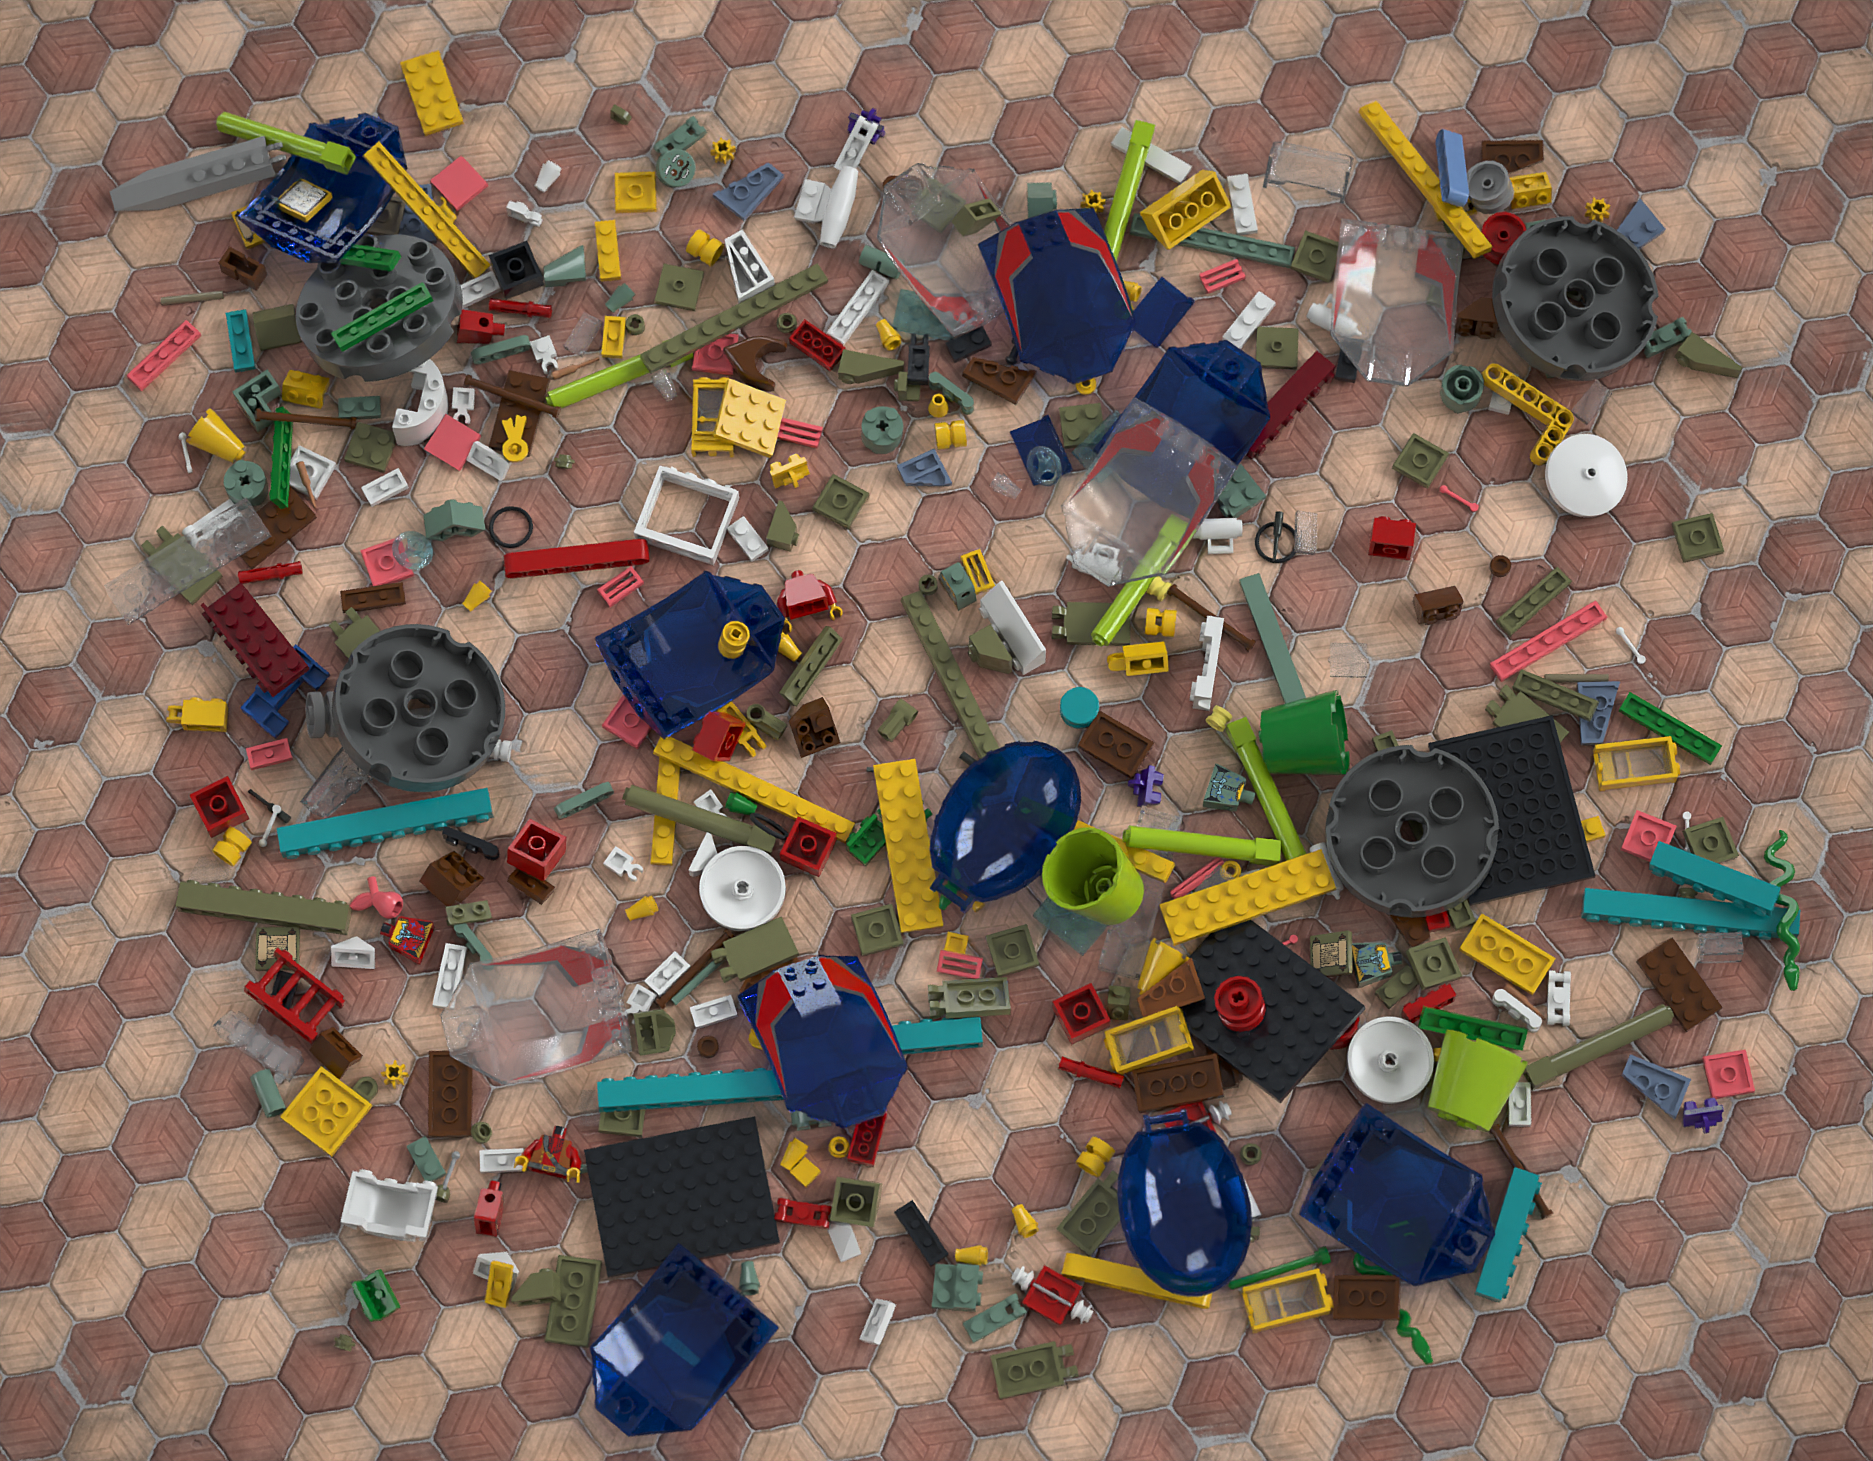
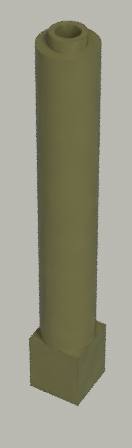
M631 785L630 788L626 787L622 797L623 800H626L625 805L745 846L758 848L771 855L776 841L775 837L764 832L756 825H750L635 785Z
M1661 1004L1550 1057L1546 1056L1527 1065L1523 1074L1527 1082L1531 1083L1533 1091L1556 1080L1557 1077L1672 1024L1674 1014L1669 1006L1666 1007L1664 1004Z

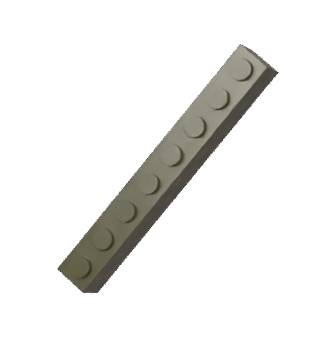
M194 880L180 882L175 905L178 912L284 927H300V929L341 935L348 934L352 913L350 905H347L344 901L336 900L334 903L317 897L309 900L301 895L284 896L280 892L266 894L259 889L245 891L237 886L223 888L216 883L201 885L198 881Z

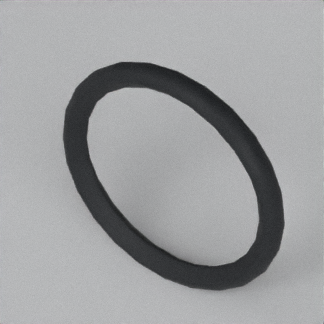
M515 506L499 509L492 516L489 523L491 538L498 545L505 548H516L528 541L533 531V522L530 515L525 510ZM505 511H518L528 521L529 529L527 535L523 540L514 544L501 542L493 531L495 519Z
M1269 522L1263 525L1256 534V550L1268 562L1284 563L1297 553L1299 547L1298 535L1290 525L1282 523V527H1285L1292 533L1295 546L1287 557L1273 561V558L1266 556L1262 552L1259 545V538L1262 532L1274 526V522Z
M750 814L751 821L764 832L781 840L787 839L788 832L779 824L761 814ZM757 819H760L770 824L778 831H780L783 835L769 829L761 822H759Z

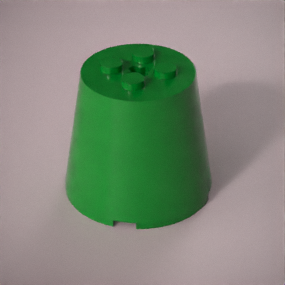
M1332 690L1261 711V730L1258 734L1259 741L1263 746V762H1266L1269 773L1345 775L1350 770V752H1345V741H1349L1346 716L1338 690Z

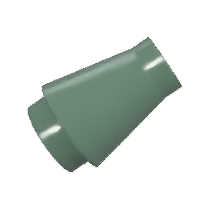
M623 283L621 286L618 285L605 305L614 313L632 301L635 293Z
M742 1262L739 1290H741L742 1295H755L759 1293L761 1286L754 1262Z

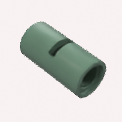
M865 245L859 258V264L898 279L902 270L892 256L869 245ZM896 257L904 266L905 260Z
M270 1069L261 1070L253 1074L250 1080L266 1118L283 1113L286 1107Z

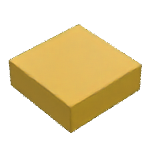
M948 932L944 950L965 954L969 936Z
M806 1157L790 1172L805 1188L821 1173Z

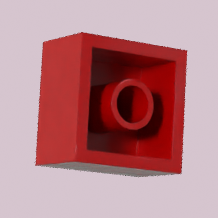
M1386 516L1374 517L1368 555L1410 561L1414 546L1416 523L1408 519L1397 521L1391 520Z
M709 711L702 720L703 726L700 733L694 738L692 750L712 761H730L746 723L726 712Z
M228 776L190 794L211 838L225 832L229 826L235 827L250 819Z
M798 816L780 852V861L820 877L837 842V833Z
M529 819L508 847L507 863L544 882L565 854L567 837Z
M1092 983L1052 1001V1008L1071 1045L1110 1027L1111 1020Z

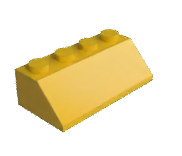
M1201 170L1142 210L1140 214L1149 232L1167 250H1170L1228 210L1231 205L1215 171Z

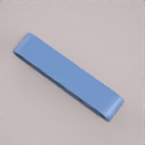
M1441 129L1436 137V152L1442 201L1464 207L1468 200L1469 189L1462 135Z

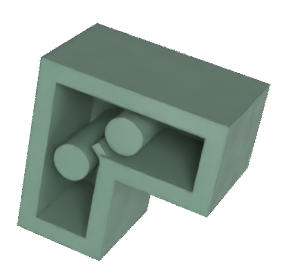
M1027 183L1028 237L1053 236V229H1057V216L1053 217V210H1057L1056 190H1052V183Z
M267 369L232 391L236 402L257 432L274 423V421L261 419L260 422L255 421V410L261 409V411L271 412L267 403L282 395L279 385Z
M453 499L447 500L445 504L434 507L430 512L423 515L427 539L444 541L455 534L473 537L485 530L482 506H476L470 502L460 503Z

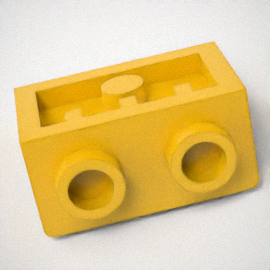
M1546 172L1509 177L1514 188L1513 200L1510 203L1512 209L1552 202V186Z

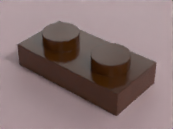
M518 868L508 876L507 882L541 905L555 890V886L546 880L543 882Z

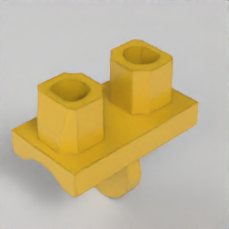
M796 453L789 456V463L782 466L780 462L770 464V474L775 489L791 483L794 488L799 487L797 481L810 474L805 457L801 458Z

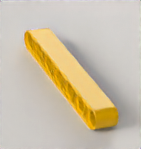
M1066 1253L1061 1273L1066 1278L1201 1309L1210 1308L1214 1289L1212 1285L1074 1253Z

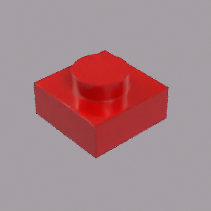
M1447 911L1425 917L1429 933L1450 928Z

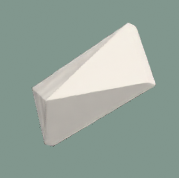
M708 832L689 868V874L692 877L701 875L708 862L718 854L712 836Z
M357 936L332 945L331 966L374 969L375 948Z
M828 1220L830 1225L827 1230L840 1261L844 1262L860 1255L861 1251L849 1223Z
M508 1252L479 1254L473 1274L488 1280L490 1264L493 1260L514 1265L510 1289L513 1290L519 1270Z

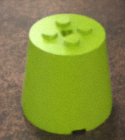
M1079 828L1062 836L1056 842L1057 845L1051 854H1047L1042 871L1043 885L1047 895L1058 906L1104 925L1122 923L1138 910L1144 895L1142 878L1118 843L1109 834L1097 828Z
M1446 1030L1427 1108L1437 1113V1117L1443 1120L1457 1122L1456 1125L1461 1128L1489 1132L1526 1069L1528 1062L1524 1060L1521 1062L1522 1058L1516 1054L1479 1038L1474 1042L1466 1039L1467 1035L1464 1033Z

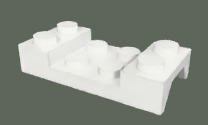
M1207 616L1206 623L1202 622L1199 641L1203 642L1202 649H1206L1202 676H1197V682H1192L1189 701H1194V709L1206 711L1210 709L1224 618Z

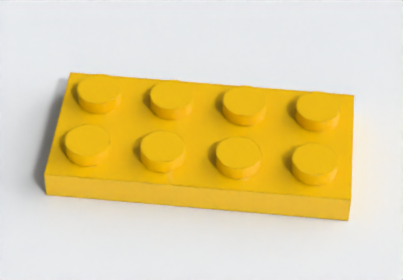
M439 50L400 62L425 136L464 124Z
M1482 913L1459 948V951L1531 995L1535 993L1556 959Z

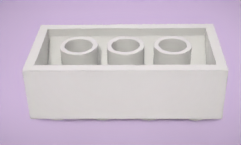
M1000 581L980 599L979 611L984 619L988 618L1008 653L1011 654L1013 658L1012 664L1017 671L1021 670L1022 674L1025 675L1045 663L1046 649L1004 582Z

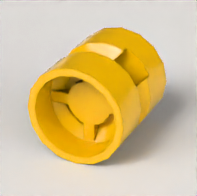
M698 229L690 238L686 252L695 258L700 256L702 262L712 267L720 258L725 245L716 238L710 239L709 234Z
M964 420L952 421L950 425L946 422L934 423L938 450L949 449L951 445H954L955 448L967 446Z
M1147 608L1145 635L1157 636L1158 633H1161L1164 637H1174L1177 610L1165 609L1163 612H1160L1157 608ZM1156 619H1162L1161 626L1155 625Z
M732 621L724 626L718 642V649L724 657L735 659L743 654L750 637L747 626L739 621Z
M229 826L222 835L224 840L218 841L213 847L212 852L222 861L234 867L241 858L240 852H245L252 842L239 830Z
M1092 1136L1085 1146L1087 1151L1080 1154L1076 1164L1088 1174L1099 1178L1106 1168L1104 1163L1110 1162L1115 1154V1150L1103 1140Z

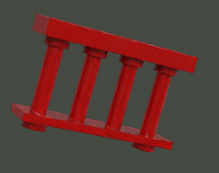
M276 948L274 951V957L277 958L276 962L259 982L253 983L249 980L244 986V993L312 1045L318 1035L316 1027L335 1004L342 1009L345 1004L344 996L336 989L332 991L292 959L293 956L285 949L281 951L279 948ZM286 965L294 974L276 995H268L265 992V987L279 970ZM302 978L311 987L297 1004L288 1010L282 1005V1000ZM319 991L328 1000L310 1022L304 1023L299 1019V1013Z

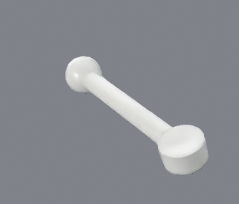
M182 432L179 434V439L182 441L187 471L192 473L185 440L187 435Z
M1618 627L1616 633L1621 635L1635 654L1637 663L1644 664L1646 658L1638 653L1624 634V629Z
M279 805L272 807V817L263 838L259 841L261 847L267 845L266 840L277 814L282 810Z
M1684 812L1682 817L1685 820L1686 829L1689 828L1691 813ZM1686 842V847L1684 848V851L1691 853Z

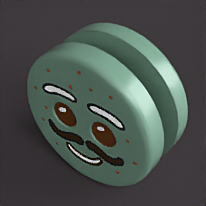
M672 149L665 151L659 156L655 170L658 179L664 185L676 188L688 184L693 179L696 167L694 159L688 152L681 149Z

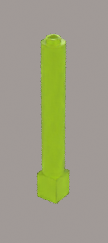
M223 112L216 120V125L220 132L248 141L265 136L266 146L282 142L283 147L278 150L324 164L327 169L346 175L356 158L349 147L330 141L326 144L231 113Z
M1135 120L1102 236L1114 264L1117 262L1155 130L1154 124ZM1097 254L1096 259L1099 261V264L1105 266L1102 259Z
M691 353L669 365L674 367L693 359L694 355ZM637 355L547 392L548 396L545 397L547 405L559 406L562 409L650 372L641 360L640 355Z
M1173 514L1160 531L1157 540L1092 631V641L1096 645L1101 647L1108 646L1154 578L1161 571L1172 553L1176 552L1187 529V522Z
M1247 717L1227 724L1226 733L1235 753H1238L1276 839L1281 840V850L1286 861L1307 854L1273 778L1267 769L1266 763L1263 762L1262 754L1256 743V737Z
M1130 825L1127 829H1124L1122 837L1123 842H1126V847L1245 860L1250 861V864L1273 866L1280 862L1281 840L1264 838L1250 840Z

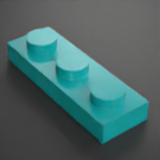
M246 309L226 312L235 373L256 369Z

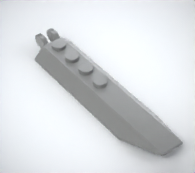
M265 136L148 170L109 191L115 211L162 210L274 177L276 173L272 164L286 160V156L278 155L270 158L269 151L282 148V142L266 146Z

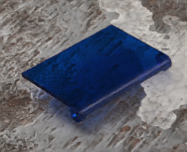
M1161 276L1124 323L1154 347L1158 348L1192 307L1195 300L1187 297Z
M1045 415L1038 421L1010 431L1033 486L1073 471L1049 415Z

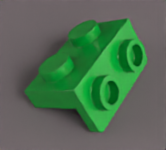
M875 814L870 818L867 816L860 824L861 828L858 832L851 833L846 839V850L864 866L886 844L883 824L877 819Z
M382 1269L374 1271L361 1281L351 1283L355 1297L360 1300L364 1308V1315L371 1322L382 1321L401 1308Z

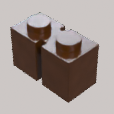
M230 246L218 262L222 273L237 281L240 279L242 284L256 291L268 275L264 264L249 256L246 259L245 254Z

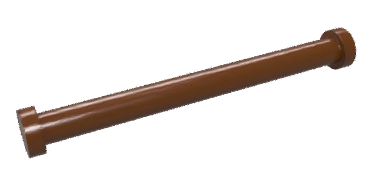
M469 374L465 377L464 386L466 387L472 386L548 413L555 419L560 414L561 407L559 406L553 407L474 379Z
M261 409L255 410V421L259 422L261 419L350 427L352 430L356 428V417L346 419L261 411Z
M1173 584L1168 590L1167 594L1169 596L1173 595L1205 619H1207V616L1217 617L1180 591L1176 584ZM1223 622L1222 631L1244 645L1248 652L1254 647L1255 640L1248 639L1229 624Z
M726 928L723 931L724 934L659 999L656 998L654 1000V1003L660 1009H664L666 1007L665 1004L712 958L711 951L722 948L724 941L735 937L730 930Z
M1496 1124L1491 1127L1489 1133L1493 1134L1512 1167L1524 1170L1500 1131L1501 1126ZM1534 1194L1533 1201L1542 1214L1540 1217L1544 1220L1551 1216L1553 1211L1548 1209L1540 1194Z

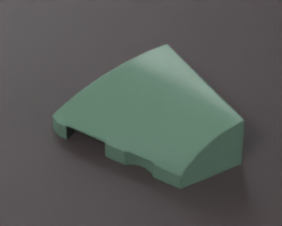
M584 245L575 248L544 266L546 287L566 286V282L586 281Z

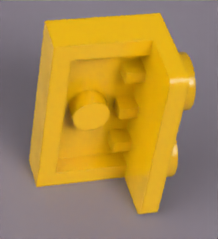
M289 370L282 384V400L321 409L323 397L329 387L330 378Z

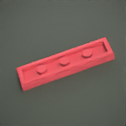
M185 320L126 375L127 378L140 391H143L202 336L201 333Z

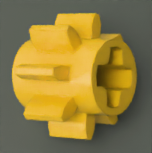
M720 137L717 143L712 142L714 149L710 150V154L715 156L716 163L720 161L726 164L729 159L734 160L732 153L736 152V148L731 146L730 139L726 141Z
M1090 190L1089 194L1082 195L1084 201L1080 202V208H1085V215L1089 213L1096 217L1098 212H1104L1102 205L1106 204V199H1101V192L1096 193Z
M1594 197L1592 204L1586 203L1585 208L1587 211L1585 212V217H1589L1591 222L1593 220L1602 222L1603 217L1609 218L1610 213L1607 211L1610 209V205H1606L1604 198L1596 200Z
M396 1060L391 1065L385 1064L386 1072H381L383 1077H387L384 1080V1084L388 1085L391 1083L394 1089L400 1083L404 1086V1077H409L407 1072H402L406 1068L405 1064L399 1066ZM394 1071L395 1073H398L399 1076H392L391 1073Z

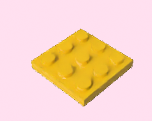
M728 379L713 437L768 458L772 457L786 400Z
M321 1066L280 1118L332 1157L372 1108V1104Z

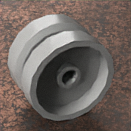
M1483 161L1469 169L1467 173L1468 197L1472 206L1477 211L1483 214H1495L1509 206L1513 200L1514 188L1509 174L1502 164L1495 161Z
M327 691L324 697L321 692H308L305 711L307 731L310 738H322L325 731L329 737H337L332 718L334 691Z

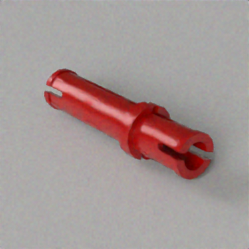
M490 298L489 311L523 314L530 318L533 316L551 318L552 305L536 304L534 301L527 303Z
M301 561L288 564L277 563V565L238 571V579L242 584L277 578L282 580L284 577L302 575Z
M1064 1056L1061 1057L1058 1070L1075 1074L1078 1078L1092 1079L1120 1089L1124 1075L1085 1064V1061L1082 1060L1081 1062L1071 1060Z

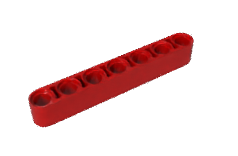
M646 539L511 552L503 556L505 577L511 579L643 565L650 561L648 541Z

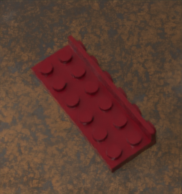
M239 583L209 607L204 602L201 604L204 610L201 613L208 623L213 621L215 626L212 628L219 637L224 635L226 640L223 642L230 651L236 650L237 654H235V657L241 665L247 664L248 668H246V671L252 679L256 677L259 679L257 685L264 693L268 691L274 697L310 670L309 666L242 583Z

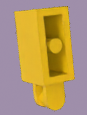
M1164 641L1122 646L1123 652L1112 653L1107 656L1109 669L1111 671L1125 670L1126 676L1169 671Z
M192 697L190 700H183V706L170 705L167 707L169 717L166 718V722L181 724L184 730L227 731L229 708L222 699L213 698L211 701H203L201 698ZM178 712L182 713V717H177Z

